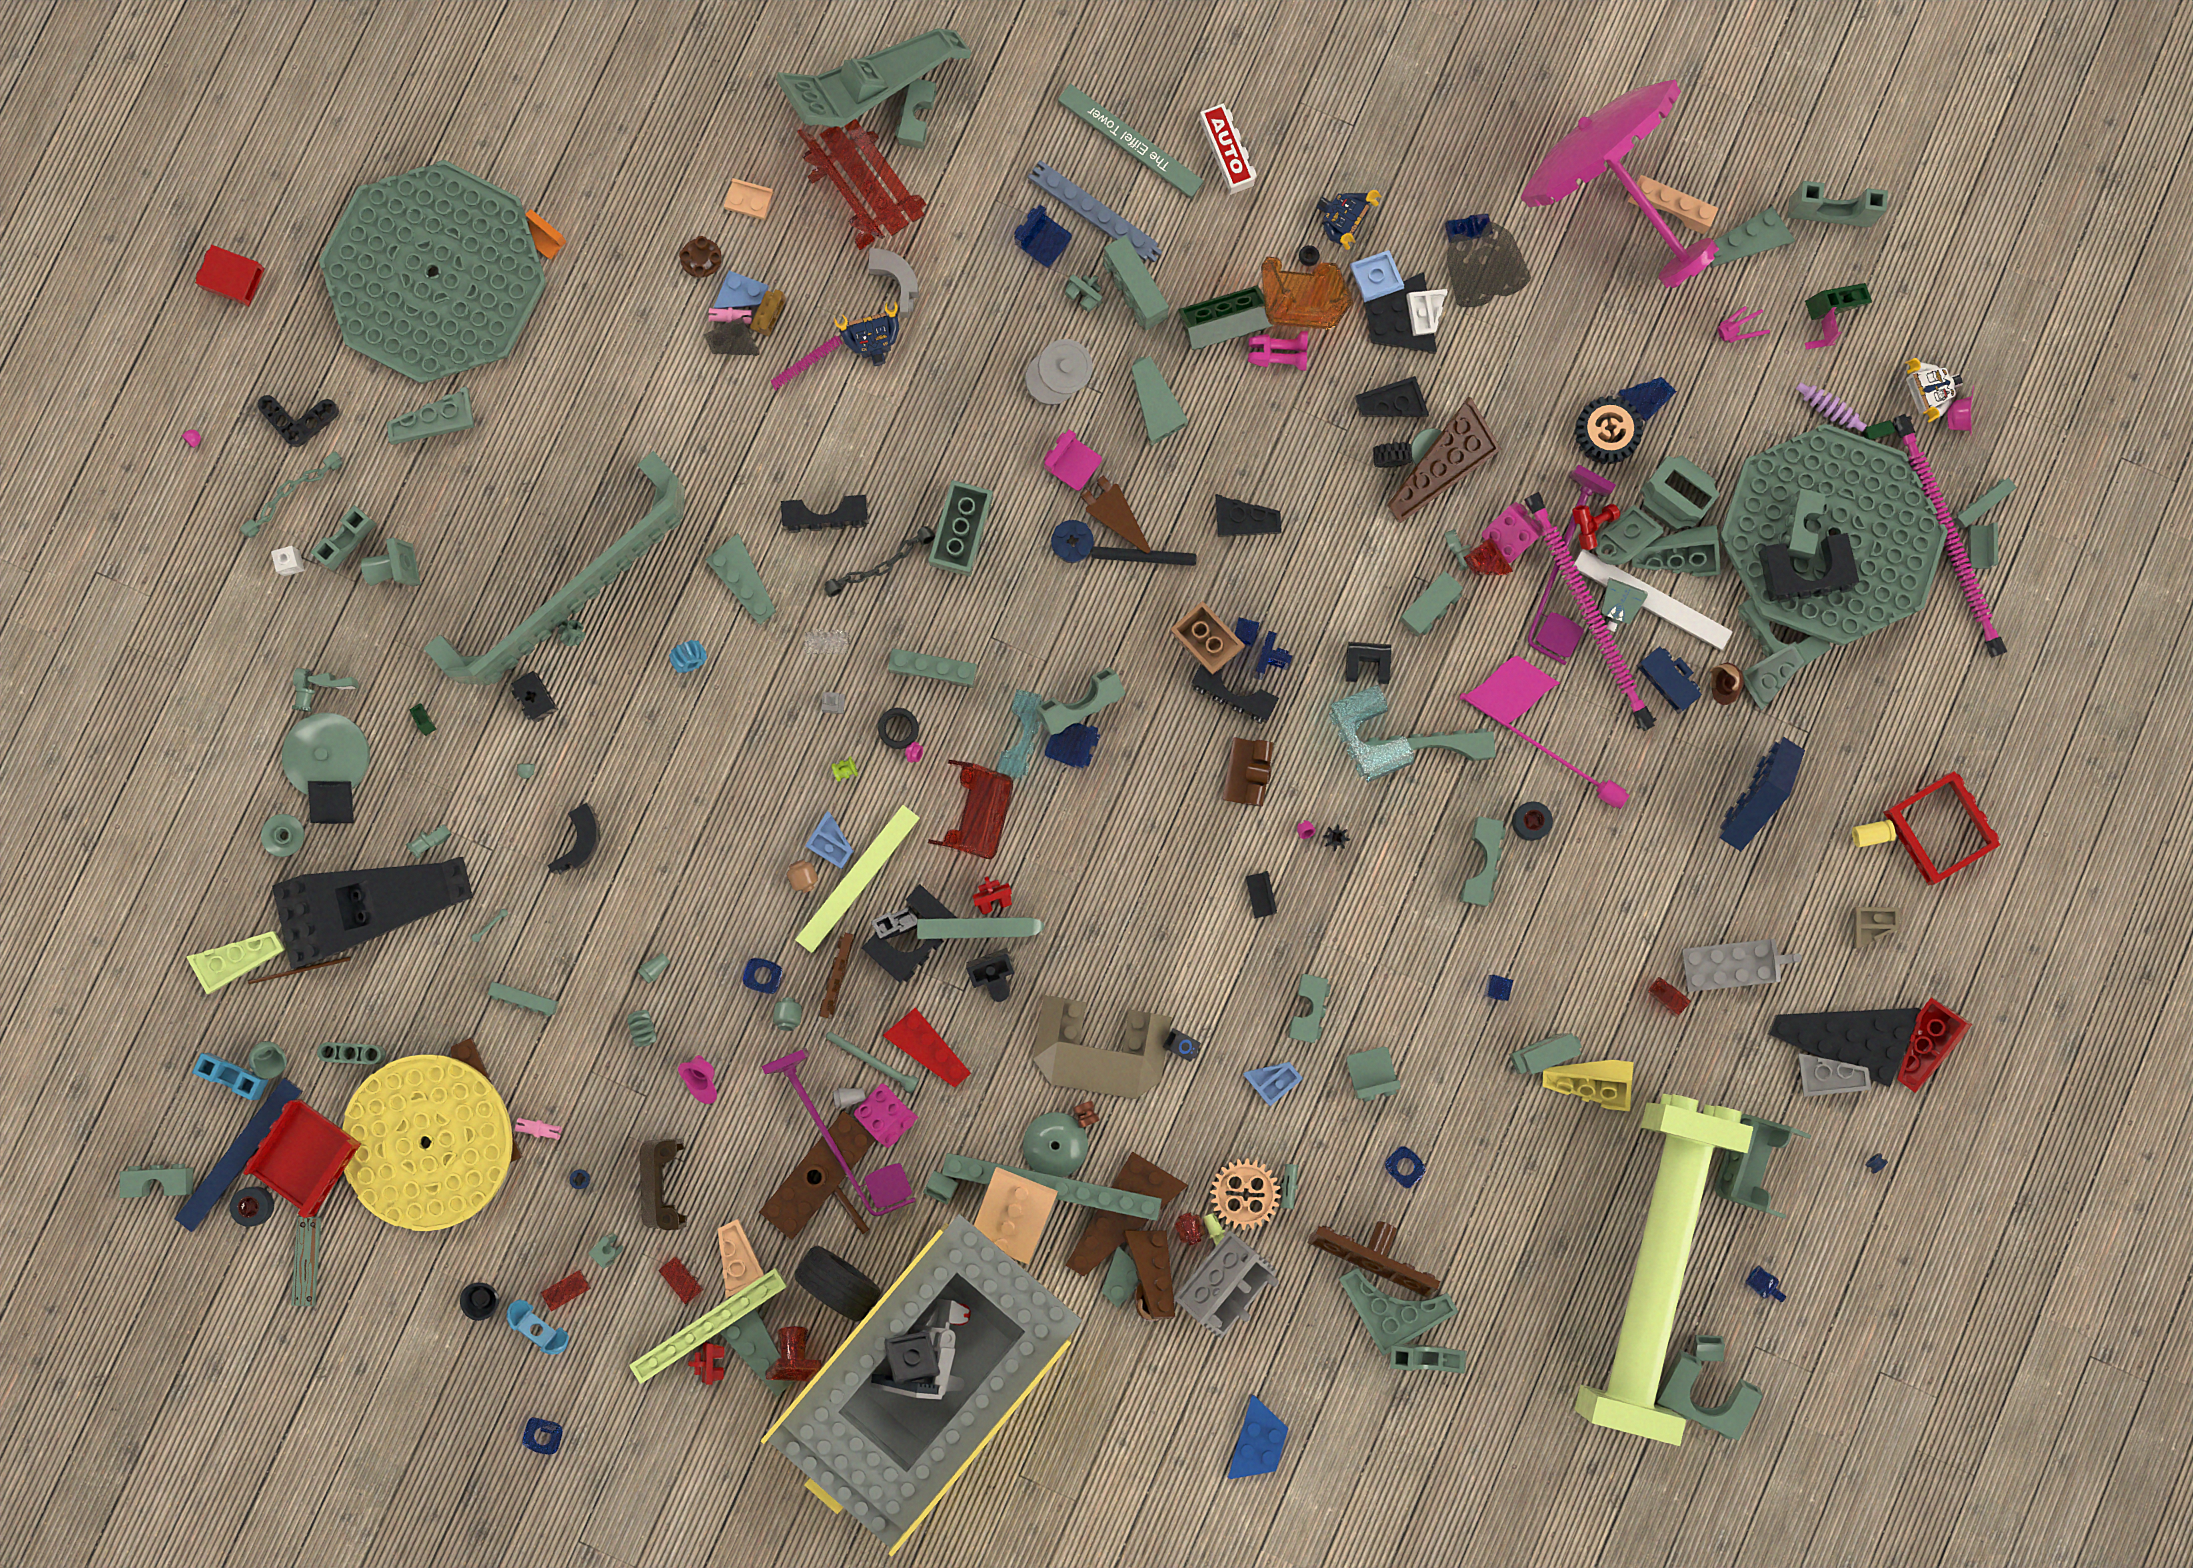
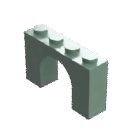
M1803 181L1789 197L1787 218L1871 228L1886 212L1888 191L1867 188L1857 198L1832 200L1823 197L1825 183Z
M1751 598L1737 607L1739 617L1742 621L1747 622L1751 628L1750 633L1752 637L1759 640L1762 645V652L1766 657L1788 646V644L1778 641L1773 636L1769 620L1759 615ZM1810 636L1801 643H1798V647L1806 658V661L1800 668L1832 649L1828 641Z
M1560 1033L1514 1051L1509 1056L1517 1074L1528 1072L1529 1075H1533L1580 1055L1582 1045L1579 1038L1573 1036V1033Z
M1679 1349L1656 1393L1659 1405L1679 1412V1415L1687 1420L1693 1419L1698 1421L1705 1429L1718 1431L1726 1439L1731 1440L1733 1438L1739 1441L1763 1397L1760 1387L1740 1378L1729 1399L1724 1404L1715 1408L1701 1407L1690 1398L1691 1387L1702 1368L1700 1359Z

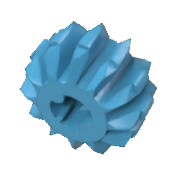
M690 640L677 645L669 654L670 662L678 673L693 672L694 669L700 668L699 666L703 665L707 659L704 647L696 640Z

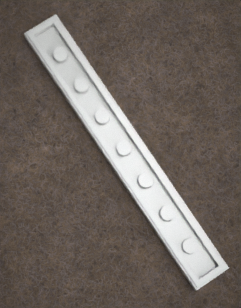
M1585 549L1581 550L1575 564L1572 566H1577L1576 571L1579 570L1581 574L1604 587L1607 586L1610 577L1647 591L1648 596L1642 604V608L1720 651L1724 649L1733 632L1621 569L1602 562L1597 556Z

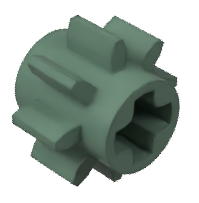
M565 620L557 632L561 634V642L567 646H578L580 641L583 642L586 633L582 632L584 627L576 620Z

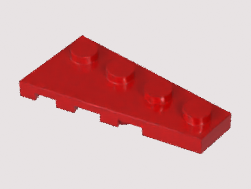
M916 1007L882 1035L954 1088L972 1074Z

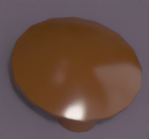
M698 236L696 239L688 242L679 253L681 265L685 272L697 278L708 277L714 274L722 261L721 250L718 245L705 236Z

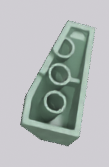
M1716 525L1695 527L1656 539L1632 558L1633 567L1656 571L1666 569L1672 570V573L1677 574L1686 572L1692 573V576L1697 577L1721 575Z

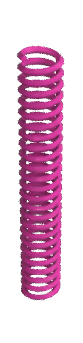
M834 335V338L828 339V341L817 347L812 353L806 354V356L801 358V361L798 360L790 368H787L781 374L779 373V376L773 377L770 381L774 390L777 391V388H780L779 385L782 387V384L788 383L787 379L791 381L793 376L796 377V374L802 373L804 368L806 370L807 367L810 368V365H813L812 362L815 364V361L821 360L820 356L824 358L826 353L829 354L828 350L830 352L835 350L834 347L837 348L836 344L839 347L840 344L843 345L840 337Z

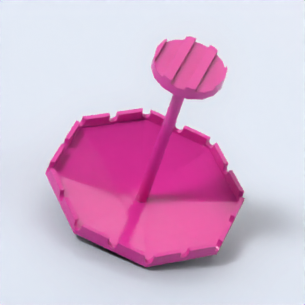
M1675 79L1628 91L1589 117H1581L1578 125L1547 153L1520 197L1529 208L1540 205H1552L1554 201L1551 197L1558 202L1579 188L1576 179L1580 178L1586 184L1606 171L1607 168L1604 165V161H1606L1676 255L1659 273L1658 278L1665 288L1669 286L1675 288L1690 275L1692 277L1696 276L1714 260L1715 257L1713 255L1719 250L1711 238L1702 239L1684 249L1619 161L1634 147L1631 141L1633 136L1642 140L1662 122L1659 119V114L1663 119L1667 117L1672 104L1675 103L1681 93Z

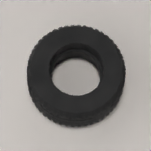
M820 1246L810 1248L799 1264V1267L795 1270V1280L806 1291L839 1314L856 1322L866 1317L880 1296V1288L871 1279L839 1256Z

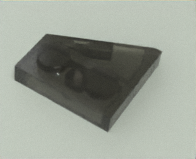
M743 317L704 334L712 354L760 355Z

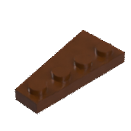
M845 932L844 937L840 936L837 948L840 950L838 957L833 959L831 967L833 973L827 981V993L820 1007L821 1017L833 1018L855 938L853 934Z
M1167 1230L1124 1231L1122 1234L1124 1240L1127 1241L1131 1260L1133 1259L1138 1281L1140 1280L1144 1290L1143 1295L1151 1319L1175 1318Z

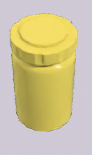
M1891 820L1852 828V837L1857 848L1894 841L1896 837L1895 828Z

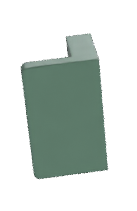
M1993 522L1988 526H1968V563L1972 565L1968 569H1991L1998 565V523Z

